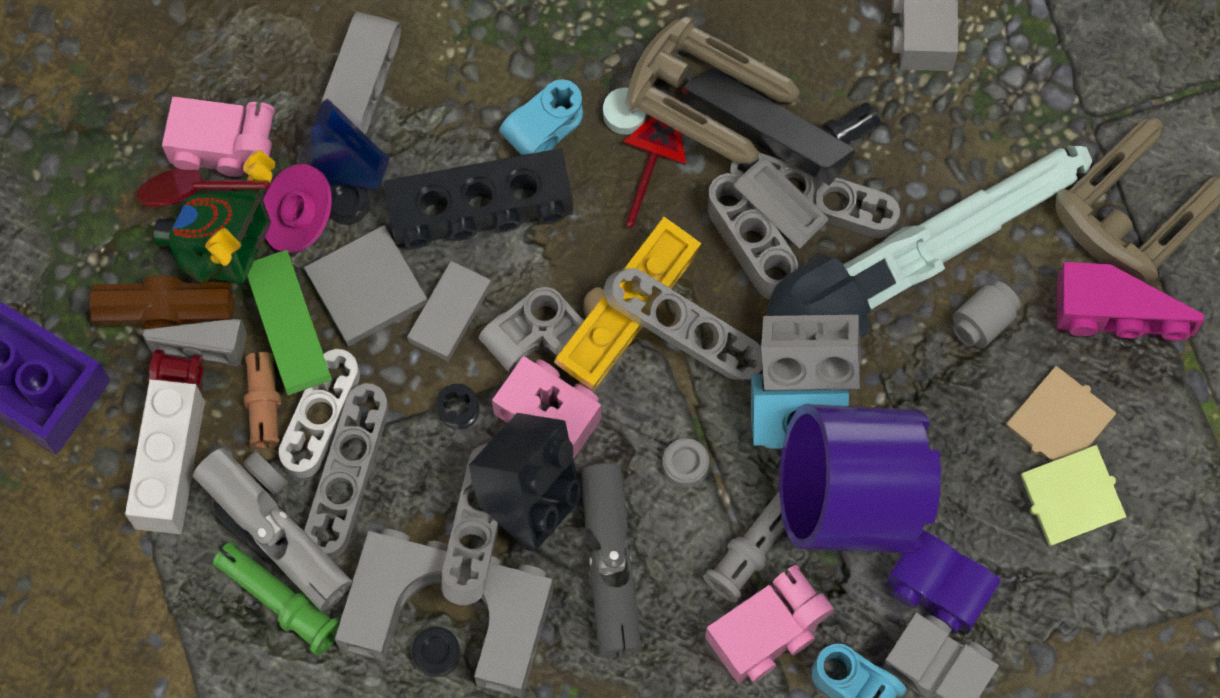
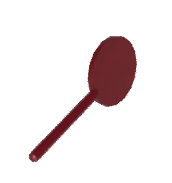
M178 168L162 172L147 180L137 191V198L144 206L160 207L177 203L191 196L197 190L269 189L271 185L267 180L203 181L202 175L198 170H182Z

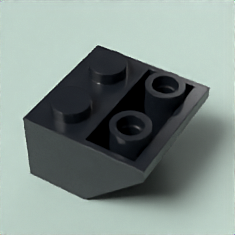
M516 413L469 464L478 505L528 551L536 552L582 498V487L577 477L573 459V445L569 440L565 420Z

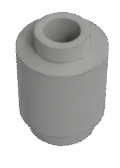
M995 281L992 285H984L953 314V322L955 324L953 330L956 336L967 346L972 347L975 345L985 348L1016 319V312L1021 307L1020 300L1009 286L1000 281Z

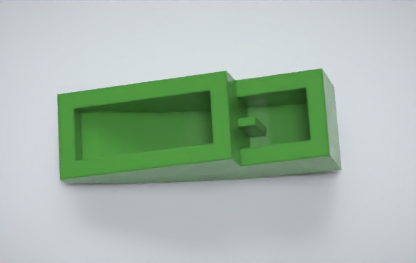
M288 250L255 260L247 276L287 395L331 381L332 378Z

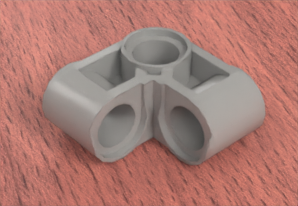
M541 287L531 291L510 310L491 321L480 333L479 339L509 372L511 368L519 363L523 356L527 357L535 350L537 352L541 348L545 352H549L556 359L585 320L574 311L560 293L552 288ZM547 306L556 312V316L549 321H540L532 313L539 307Z

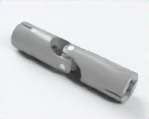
M225 448L215 450L197 466L193 474L194 479L237 524L253 536L254 541L321 612L331 608L346 594L352 585V580L288 514L278 508L276 502ZM284 537L288 541L286 551L276 544V542Z

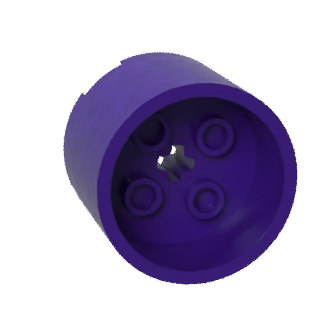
M804 404L799 407L787 428L781 454L779 477L782 518L792 544L799 549L915 553L921 549V538L919 537L925 523L934 524L941 485L939 450H930L925 431L928 430L930 424L928 417L923 412L914 409Z

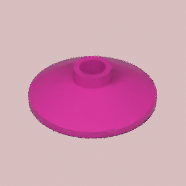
M297 164L283 170L272 181L263 199L271 220V225L265 239L274 249L278 251L288 250V253L303 251L318 239L329 219L332 203L331 189L325 175L310 165Z

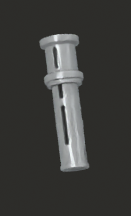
M780 491L765 507L743 537H736V539H732L727 545L729 551L714 570L708 569L703 575L705 582L716 593L731 602L736 603L741 597L739 590L754 571L760 572L764 568L766 552L785 529L780 505Z

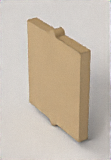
M1055 366L1007 422L1005 427L1028 444L1033 455L1040 454L1049 462H1053L1087 449L1114 418L1116 412L1090 392L1091 388L1089 385H1080L1059 367Z

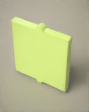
M1097 445L1020 474L1032 503L1030 513L1037 516L1049 546L1126 517L1114 488L1116 478L1109 476Z

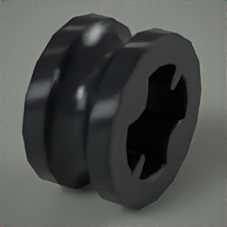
M464 384L449 385L441 390L437 397L436 407L440 419L446 426L452 429L462 430L469 428L479 417L480 407L476 394L470 387ZM458 397L461 403L468 400L470 404H465L466 412L459 416L454 410L448 413L445 411L446 408L451 409L449 401Z

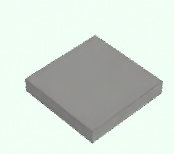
M384 225L304 267L309 280L348 347L419 310L428 301Z

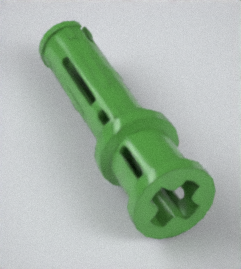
M228 542L222 549L227 552L226 555L235 563L231 562L220 552L216 554L213 566L220 569L277 614L280 627L287 632L293 630L311 645L310 651L316 656L322 655L333 645L341 621L339 618L331 619L324 612H321L304 593H294L284 583L239 549L234 542Z

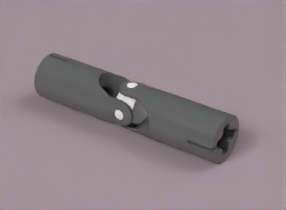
M617 464L591 465L580 470L586 535L592 548L589 561L599 657L624 658L637 655L642 650L631 556L628 549L624 548L628 525L621 466ZM624 570V584L621 587L609 586L605 584L600 574L612 576L616 572Z

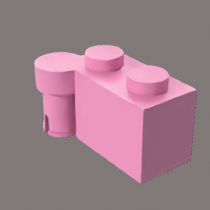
M172 96L162 142L163 150L169 163L179 169L199 170L201 167L216 169L226 176L241 177L245 173L243 171L244 163L252 153L262 150L266 155L270 156L272 142L268 138L272 118L275 114L274 107L261 102L260 111L256 110L257 102L247 103L245 109L243 105Z
M798 565L788 568L789 573L787 575L783 572L772 582L775 589L772 585H768L706 628L705 639L738 684L748 677L753 683L760 680L776 667L773 660L788 650L791 655H795L809 646L815 640L812 633L816 631L817 625L835 610L823 593L819 595L816 593L799 570Z

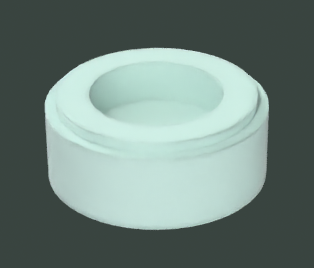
M619 88L612 91L606 97L603 104V117L606 125L615 133L623 135L632 134L646 122L648 115L641 110H637L634 113L629 112L625 103L628 88Z

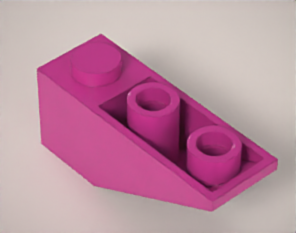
M1064 262L1057 276V330H1070L1072 335L1091 336L1097 332H1116L1118 337L1131 339L1141 337L1144 334H1159L1166 340L1181 341L1190 338V336H1195L1204 322V314L1111 264Z

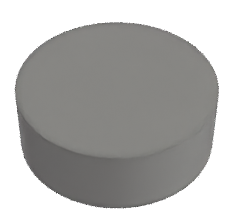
M684 438L672 442L666 448L663 455V472L672 484L682 488L694 487L700 484L707 476L709 455L701 443L693 439Z
M256 450L245 459L244 466L273 494H278L289 483Z

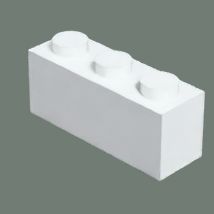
M151 379L149 381L125 512L126 517L136 530L182 535L205 404L196 384Z

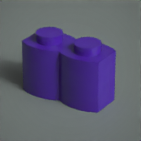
M922 530L919 537L921 538L922 548L915 553H903L889 574L887 584L893 588L891 593L898 601L908 607L915 608L918 604L934 614L933 616L942 620L951 628L952 631L950 633L956 634L959 630L969 634L998 589L1001 579L981 564L961 555L941 539Z

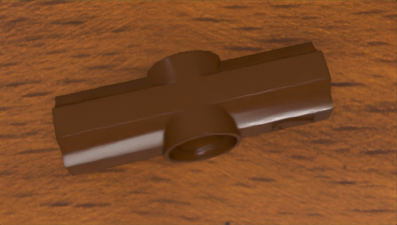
M162 275L147 277L143 280V283L93 284L89 299L91 322L94 326L141 325L143 329H154L231 320L234 315L233 287L231 282L184 283L176 277Z

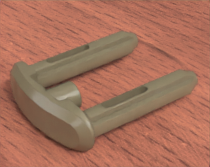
M689 16L672 21L649 43L636 64L625 100L629 112L634 113L637 110H641L735 163L753 164L758 159V150L749 139L694 110L689 105L654 88L652 84L659 78L675 88L679 87L687 74L689 64L675 56L680 50H684L777 102H795L799 97V89L790 78L696 28L694 18Z
M1156 117L1141 120L1098 163L1093 165L1069 191L1066 189L1059 190L1056 194L1055 204L1060 221L1073 238L1091 256L1102 264H1111L1143 282L1155 281L1158 278L1157 268L1220 206V176L1208 179L1165 223L1160 225L1158 230L1139 249L1132 243L1127 246L1121 241L1133 229L1131 220L1122 211L1112 210L1101 222L1091 215L1093 211L1091 206L1160 139L1163 123ZM1111 164H1117L1097 186L1091 185ZM1180 222L1186 223L1165 246L1159 244Z

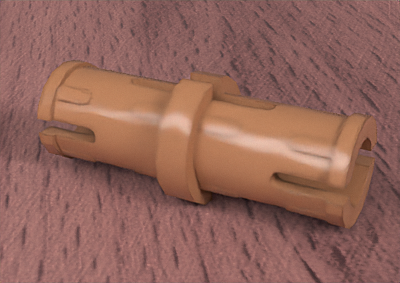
M259 352L260 360H256V354L251 353L245 357L248 393L244 395V406L246 409H249V444L254 449H265V442H269V448L271 449L280 445L277 427V408L281 406V397L275 389V357L272 353Z

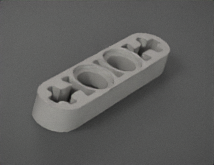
M759 152L758 159L753 164H739L734 161L731 163L730 174L742 176L749 166H753L762 157L766 158L787 179L797 178L802 181L806 189L803 195L829 219L826 223L873 238L887 237L893 233L898 224L900 215L898 202L884 192L837 177L829 186L787 161ZM830 192H840L845 195L849 204L841 211H832L824 205L823 198ZM856 199L862 200L858 218L852 216L855 210ZM877 207L885 209L886 218H883L880 224L872 221L873 214L871 213H874Z
M635 268L618 270L612 273L606 280L604 294L610 306L725 377L732 380L751 379V374H759L763 369L761 346L755 340L643 271ZM632 280L631 289L642 297L649 296L652 292L653 295L646 302L636 297L624 300L625 291L619 286L620 283ZM663 300L672 303L676 310L675 321L668 327L662 325L656 317V308ZM701 323L707 324L711 328L714 337L711 346L706 350L698 347L694 341V331ZM724 347L733 352L745 350L743 358L749 362L748 366L736 368L738 360L728 353H719Z
M364 383L358 385L349 392L305 526L304 532L320 547V542L315 534L316 532L324 533L329 522L327 513H321V511L325 509L327 512L335 515L332 530L338 539L337 541H328L326 547H320L330 559L339 557L348 546L389 415L386 395L380 387L374 384ZM368 397H373L375 405L379 409L378 411L370 410L365 421L367 430L359 427L361 411L357 403H365ZM352 438L361 439L367 444L365 455L355 461L347 460L341 455L343 444ZM339 481L347 482L353 487L351 499L344 504H334L327 498L330 486ZM337 516H346L345 520H341Z
M487 444L476 447L469 456L442 569L441 591L445 598L458 605H469L482 597L499 523L486 511H477L468 504L470 500L476 498L469 464ZM472 534L484 539L485 544L481 548L469 549L464 547L459 540L463 536ZM462 564L471 566L470 579L466 585L457 584L461 576Z

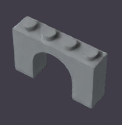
M383 529L381 534L368 531L335 637L339 649L386 662L396 625L406 602L420 589L442 582V569L448 544L438 541H428L427 546L410 542L408 535L392 529ZM492 556L485 590L481 597L489 611V627L474 677L478 687L523 698L554 591L553 580L547 578L546 572L540 568L530 565H519L517 570L501 566V561ZM462 564V572L457 584H467V581L470 579L471 566Z

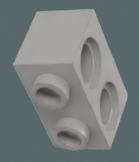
M859 315L763 316L761 351L764 390L860 389Z

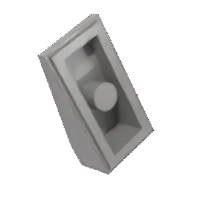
M231 319L144 330L143 337L152 354L156 349L164 350L166 355L192 358L195 354L203 355L204 362L237 367L241 365L247 332L242 320Z

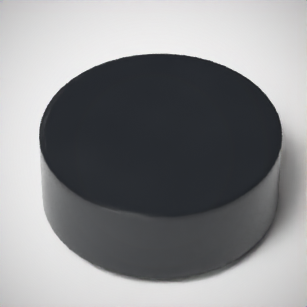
M344 177L330 184L332 203L329 217L342 225H352L361 221L367 215L370 208L368 191L363 183L354 178Z
M431 627L422 631L414 640L412 656L417 668L422 673L430 677H443L450 674L457 667L461 657V649L456 636L451 631L442 627Z

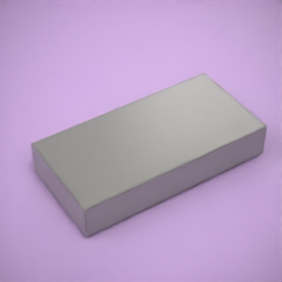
M764 157L745 172L733 185L799 249L829 220Z
M450 261L408 334V342L449 362L492 286L491 280Z

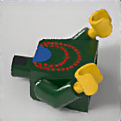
M262 150L255 151L244 163L243 171L245 174L239 180H267L271 183L273 176L271 170L275 167V161ZM261 189L224 190L218 193L194 194L188 197L177 219H158L154 226L155 243L158 246H170L178 268L200 283H206L211 278L244 283L271 225V220L260 192Z

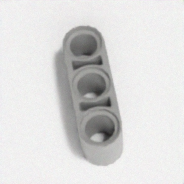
M360 11L354 14L321 101L318 113L319 127L360 139L364 138L399 45L401 36L400 22Z
M730 173L720 175L712 181L709 187V217L756 290L764 298L770 300L774 288L781 280L769 278L765 271L775 267L783 269L789 274L798 269V261L777 227L733 186L741 176ZM725 195H731L736 197L739 203L734 206H724L718 199ZM748 231H755L763 239L757 243H749L741 235Z

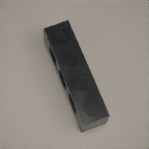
M562 148L383 181L392 231L397 247L422 248L429 245L433 240L449 237L452 240H465L481 231L495 229L497 232H509L519 228L524 223L539 221L543 224H552L563 220L567 215H573V198ZM521 188H529L535 192L528 199H519L513 195ZM478 196H484L491 200L488 205L480 208L469 204L473 198ZM434 204L446 207V210L437 216H430L424 213L429 206Z

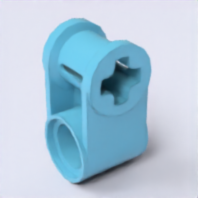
M564 79L555 80L528 103L512 112L502 123L499 132L521 155L552 150L556 144L575 130L582 122L581 91L571 81ZM559 103L561 106L555 109V105ZM570 104L571 108L566 110L564 107Z
M832 644L824 648L812 667V679L815 686L831 698H873L878 690L881 692L878 698L903 697L907 691L904 684L892 674L875 666L844 644ZM828 659L841 661L846 666L847 678L843 680L829 678L824 671V661Z

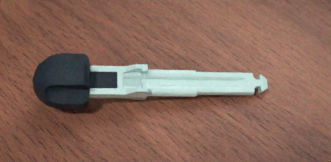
M1068 146L1069 156L1064 149H1056L989 189L977 191L918 226L903 227L889 235L880 244L845 264L836 258L824 254L787 274L776 285L766 309L767 316L859 315L860 338L869 331L870 321L867 314H869L871 309L912 285L945 269L944 262L1001 230L1002 225L1054 196L1059 190L1066 189L1078 182L1076 172L1087 173L1092 163L1087 147Z

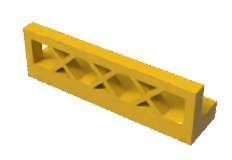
M663 217L624 269L635 268L643 271L672 289L694 260L701 243L669 219ZM632 280L620 283L619 286L625 291L624 300L636 297L646 302L653 295L652 292L651 295L642 297L631 289ZM604 294L556 357L554 363L577 379L581 385L594 392L643 326L610 306Z

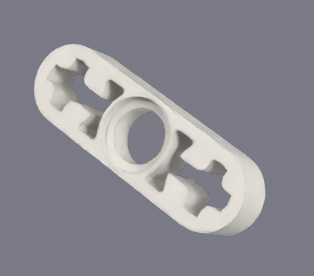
M333 349L323 354L328 369H337L340 363L345 364L346 372L349 374L347 377L339 376L333 387L335 394L340 396V398L337 399L327 392L332 380L305 389L279 447V458L287 473L294 477L307 478L314 475L321 468L333 441L349 392L359 383L360 371L356 359L348 351ZM324 402L333 408L331 418L324 424L317 425L311 423L307 419L308 409L315 403ZM303 428L312 435L307 447L312 458L310 460L302 459L299 465H297L290 452L292 449L296 451L302 449L306 437L304 432L299 430ZM314 436H318V437H322V438H321V440H318V439H317L316 437H314Z

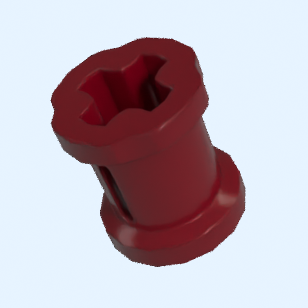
M161 349L154 351L150 364L149 381L151 379L196 384L199 391L201 390L204 375L203 355L195 354L192 358L166 355L165 351Z

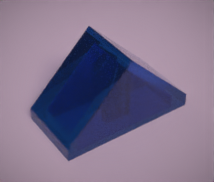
M327 98L321 103L312 126V167L320 170L325 175L328 183L372 189L380 186L390 158Z

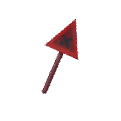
M652 116L623 141V144L650 153L626 220L628 228H632L635 225L658 156L686 165L681 132Z

